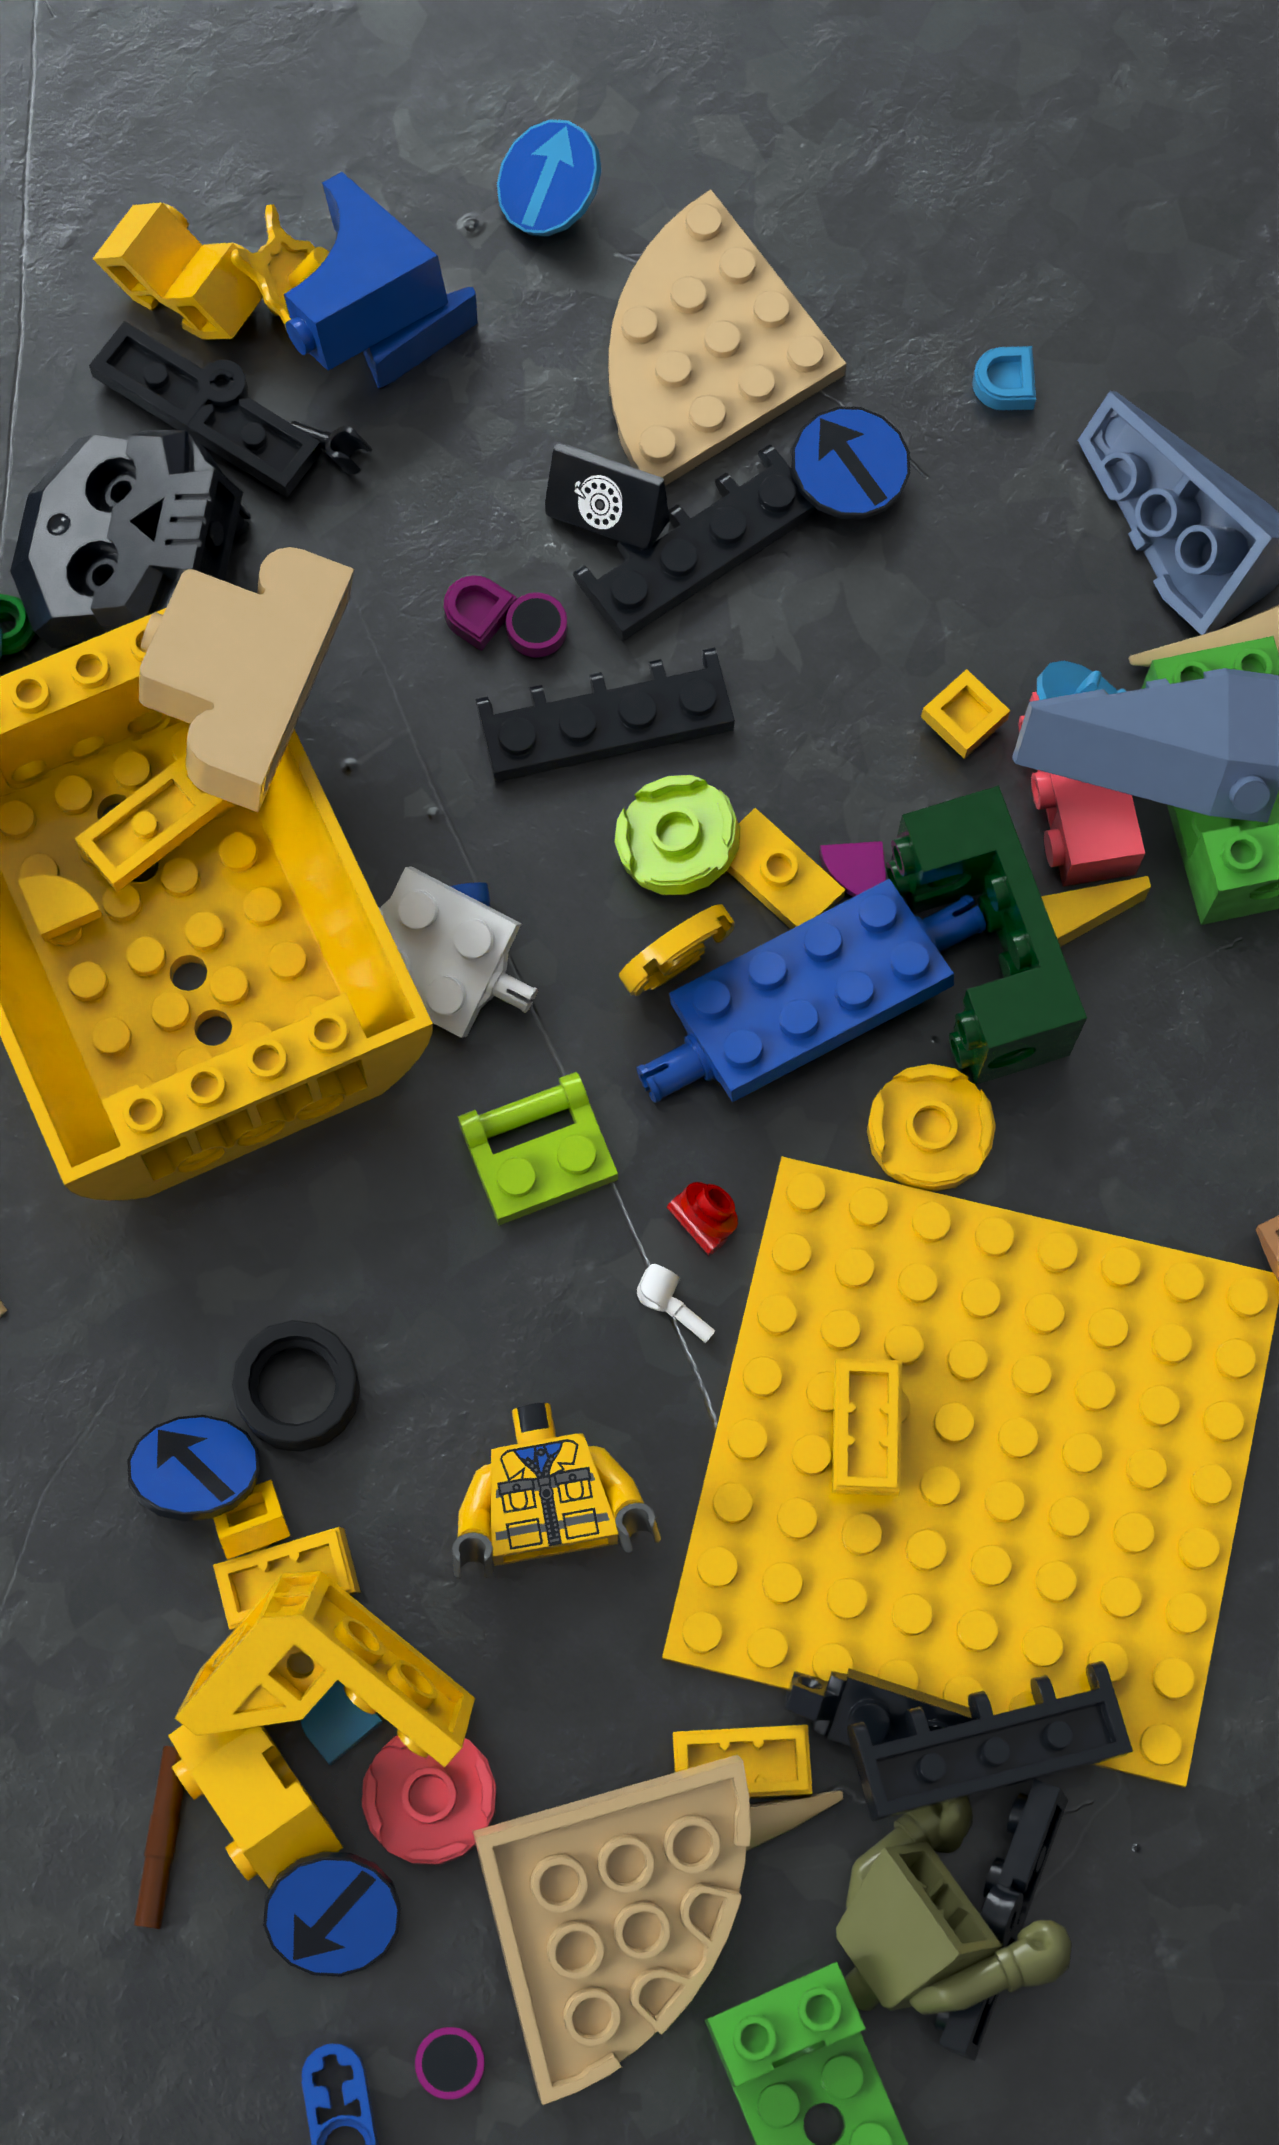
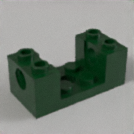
M999 785L903 814L897 838L891 841L892 861L886 862L888 879L891 880L902 897L905 896L910 910L913 914L958 901L964 895L972 897L982 893L983 895L978 897V907L984 916L986 930L989 933L997 932L1004 950L1003 953L999 954L1000 968L1004 978L967 989L963 999L964 1011L955 1015V1032L949 1033V1042L959 1069L968 1067L974 1084L978 1085L1070 1056L1087 1020V1016Z

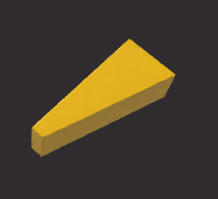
M1149 876L1041 896L1061 947L1144 901L1151 888Z

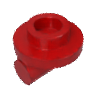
M690 1183L666 1207L708 1256L721 1248L728 1240L727 1237L738 1226V1217L733 1199L724 1189L714 1184Z

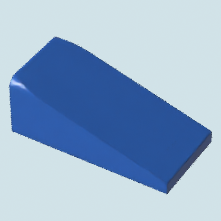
M473 286L448 293V303L363 351L378 388L392 383L478 323L476 293Z

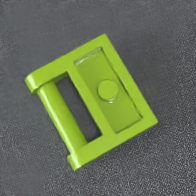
M577 1071L559 1078L560 1085L478 1115L477 1111L473 1110L457 1116L462 1134L498 1225L618 1180V1172ZM569 1109L575 1124L496 1154L492 1153L488 1138Z

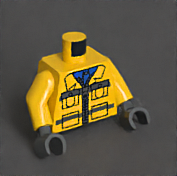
M528 1404L512 1410L517 1444L492 1449L491 1463L475 1471L459 1509L458 1535L452 1546L454 1577L461 1578V1567L468 1562L476 1561L484 1565L485 1578H490L493 1575L494 1566L618 1544V1534L622 1549L630 1553L633 1552L630 1537L634 1533L648 1531L652 1533L655 1543L661 1540L655 1512L650 1506L644 1504L635 1481L605 1448L588 1446L583 1433L556 1437L551 1404Z

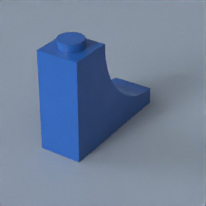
M343 172L322 182L333 227L338 233L334 246L318 269L298 286L284 294L291 319L286 322L285 326L291 342L302 355L310 353L328 371L448 303L438 255Z

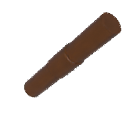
M163 1746L153 1812L150 1816L144 1852L145 1861L134 1926L161 1929L184 1791V1786L172 1769V1766L181 1760L179 1753L173 1746Z

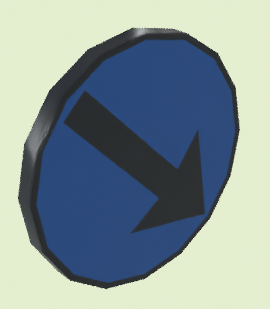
M836 407L816 414L800 429L791 450V474L800 494L817 510L839 519L863 520L885 512L901 497L910 476V452L900 431L884 416L862 407Z
M207 1415L176 1417L154 1426L137 1440L127 1460L129 1487L138 1502L158 1516L180 1521L211 1519L234 1510L252 1494L260 1476L258 1448L249 1434L228 1420Z
M324 1851L296 1860L277 1875L265 1896L263 1926L271 1947L290 1966L312 1975L340 1977L368 1968L387 1953L399 1932L401 1903L393 1881L375 1863L352 1853Z

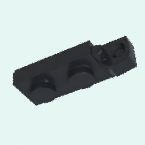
M850 1668L847 1674L831 1671L828 1681L794 1671L784 1706L785 1710L814 1720L813 1731L828 1736L827 1739L849 1746L851 1745L847 1727L849 1724L863 1721L868 1729L872 1746L910 1737L905 1722V1711L916 1707L923 1709L930 1731L973 1721L969 1707Z

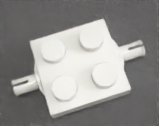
M405 867L391 898L379 910L432 1023L461 1038L466 1037L480 1009L494 996L526 1013L533 1003L530 1000L536 997L538 989L505 973L507 970L508 952L522 923L414 867Z

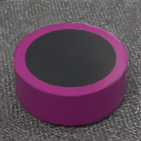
M529 593L516 599L509 607L506 615V631L509 642L519 653L529 657H544L557 651L564 643L567 635V616L561 603L554 597L544 593Z
M456 2027L440 2028L430 2033L421 2042L415 2057V2071L420 2084L427 2092L441 2099H457L469 2094L481 2081L485 2069V2056L478 2040L466 2030Z

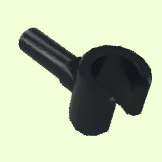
M297 421L291 423L320 441L321 449H324L350 475L358 474L361 471V468L350 456L359 449L372 452L371 446L349 426L339 427L330 433Z

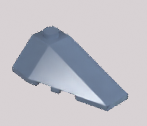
M1109 391L1077 441L1110 500L1117 501L1132 529L1128 536L1135 549L1144 552L1157 576L1153 582L1162 599L1201 635L1217 631L1273 591L1279 584V512L1118 392Z
M1223 668L1203 672L1204 678L1170 684L1166 678L1147 681L1146 688L1108 694L1104 689L1031 701L1026 710L1012 759L1018 765L1204 815L1267 823L1279 791V675Z

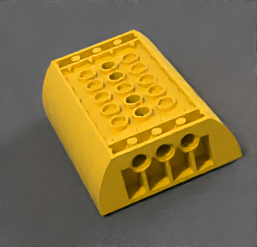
M166 608L157 611L156 613L163 615ZM152 614L0 677V1037L64 1185L71 1192L81 1197L96 1200H130L150 1197L382 1095L409 1071L421 1057L429 1044L433 1031V1023L295 729L259 812L240 805L227 807L157 861L159 863L158 870L148 881H132L119 892H116L78 847L74 838L98 821L106 808L124 801L186 753L190 723L147 708L139 701L140 665L147 650L141 648V643ZM33 875H54L71 880L92 896L103 917L44 942L17 880ZM197 963L207 969V977L204 983L197 989L190 991L177 988L173 984V976L176 970L184 964ZM221 1017L232 1024L231 1034L228 1039L215 1046L205 1045L197 1038V1031L200 1025L209 1018Z

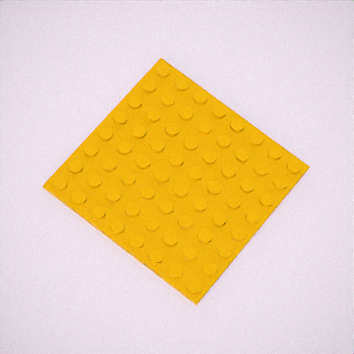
M781 1156L662 1659L786 1690L789 1688L794 1671L828 1681L831 1671L847 1674L850 1668L969 1707V1694L984 1691L989 1698L993 1715L1035 1705L1030 1682L1032 1678L1043 1675L1049 1677L1056 1699L1091 1691L1087 1679L1086 1666L1090 1663L1103 1661L1111 1678L1133 1752L1122 1757L1091 1765L1186 1787L1279 1304V1282L1275 1274L1269 1271ZM836 1358L902 1361L901 1492L899 1496L832 1493L834 1368Z

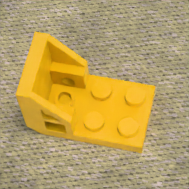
M322 1571L283 1573L200 1668L175 1719L196 1736L302 1720L338 1680L344 1685V1691L348 1698L358 1708L369 1714L377 1712L395 1726L400 1740L408 1749L423 1758H427L430 1755L445 1767L463 1747L475 1697Z

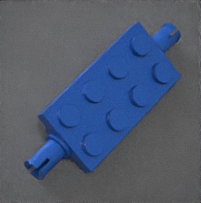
M887 879L670 992L669 995L671 1005L688 1034L684 1036L685 1044L645 1065L641 1064L636 1067L644 1089L646 1091L651 1090L649 1097L654 1103H658L662 1098L703 1077L706 1081L715 1079L720 1082L730 1100L734 1102L953 987L954 973L940 952L976 933L986 930V922L980 908L977 905L971 909L970 906L974 905V899L970 895H964L960 900L921 919L913 914L890 879Z

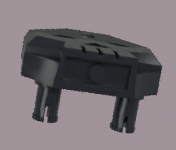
M143 430L129 435L128 440L96 434L80 438L28 494L10 572L33 631L52 648L85 642L167 608L182 573L188 569H193L225 581L233 539L243 535L250 524L244 519H251L249 509L241 503L243 491L222 473L210 453L186 430Z

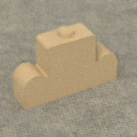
M293 547L277 549L267 555L261 564L257 593L202 572L188 569L182 573L164 614L156 612L152 614L141 643V648L147 650L140 665L139 701L147 708L190 723L187 736L186 770L188 777L197 788L210 795L259 812L350 600L354 574L353 568L303 549Z

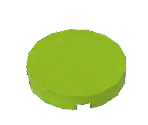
M693 775L667 776L646 784L634 794L636 800L629 805L627 811L623 808L617 819L615 845L626 872L641 887L661 895H687L710 886L728 870L739 849L740 825L730 799L721 790L719 791L715 787L708 785L706 780Z

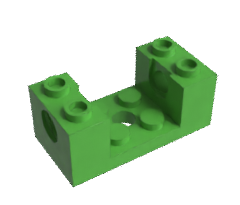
M1274 636L1152 660L1141 689L1146 688L1147 681L1166 678L1170 684L1204 678L1203 672L1223 668L1279 675V653ZM1279 791L1267 823L1208 816L1167 805L1201 925L1279 909Z
M837 1962L705 2019V2023L756 2145H815L806 2136L803 2124L808 2110L819 2103L833 2105L838 2109L843 2119L842 2133L838 2140L830 2145H908L862 2037L861 2031L866 2028Z

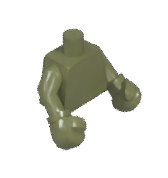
M969 1797L904 1813L894 1822L895 1829L861 1855L852 1866L846 1900L847 1910L836 1927V1937L855 1965L844 1979L858 2009L871 2011L880 2002L883 2007L890 2011L913 2007L925 2015L960 2011L970 2008L1006 1989L1012 1993L1021 1987L1040 1986L1055 1982L1069 1969L1072 1942L1066 1928L1053 1920H1038L1031 1923L1020 1931L1016 1942L1000 1949L1002 1947L1001 1943L935 1853H951L960 1848L963 1838L967 1836L973 1823V1813Z

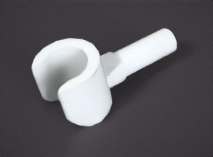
M651 1264L645 1270L637 1287L639 1301L651 1309L667 1312L671 1317L674 1316L706 1343L715 1330L684 1305L682 1301L672 1297L680 1277L667 1268Z

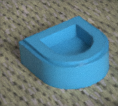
M1032 346L997 347L985 352L979 358L975 367L972 385L975 395L984 405L996 410H1034L1036 391Z
M335 1682L301 1720L306 1736L330 1766L383 1723L376 1713L369 1714L358 1708L346 1695L344 1685L341 1682Z

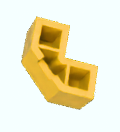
M161 202L132 205L93 257V260L135 302L151 311L154 310L158 303H161L184 317L181 322L183 329L202 340L233 339L263 298L258 285L231 262V254L234 249L240 248L245 249L247 252L250 251L233 242L202 245L188 230L189 223L186 218L168 204Z
M182 1725L168 1735L181 1757V1760L175 1763L172 1769L193 1800H196L203 1794L205 1795L234 1839V1841L225 1846V1849L247 1881L259 1874L270 1889L277 1875L296 1860L324 1851L338 1852L344 1848L318 1806L287 1764L264 1726L196 1736Z

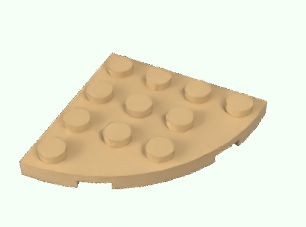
M710 189L687 205L662 228L646 247L632 269L620 295L612 323L609 344V395L611 396L621 445L631 467L662 477L666 486L845 376L847 363Z
M738 1754L473 1831L538 2096L542 2105L577 2093L621 2068L622 2066L619 2062L638 2050L655 2033L663 2034L693 2000L712 1971L729 1937L741 1902L742 1895L739 1890L745 1867L746 1847L750 1846L749 1791L744 1763Z

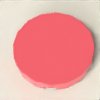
M397 1735L375 1756L364 1776L362 1809L370 1832L389 1853L412 1864L442 1865L465 1856L476 1846L473 1831L490 1826L496 1812L497 1785L487 1758L470 1740L465 1738L461 1750L443 1767L430 1755L427 1758H423L413 1753Z

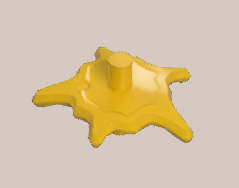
M272 204L266 205L265 210L268 235L267 244L261 246L256 253H250L240 248L234 249L231 254V262L258 285L268 309L273 314L280 316L285 325L291 319L284 294L298 286L318 269L330 252L323 247L315 248L310 241L295 240L282 229L279 222V214L275 205Z

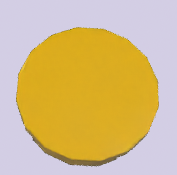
M723 904L709 907L680 923L641 951L620 971L619 978L631 996H639L648 989L654 990L701 959L700 956L705 953L704 941L712 937L716 943H722L733 932L735 922Z
M935 1064L906 1068L895 1075L874 1098L867 1126L871 1153L883 1171L902 1185L931 1192L956 1188L976 1175L991 1152L996 1128L991 1102L982 1089L979 1091L976 1085L968 1080L969 1077L957 1069Z

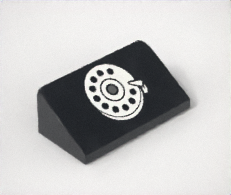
M557 443L554 447L545 499L546 514L552 518L641 549L648 550L651 548L670 521L664 479L563 443Z

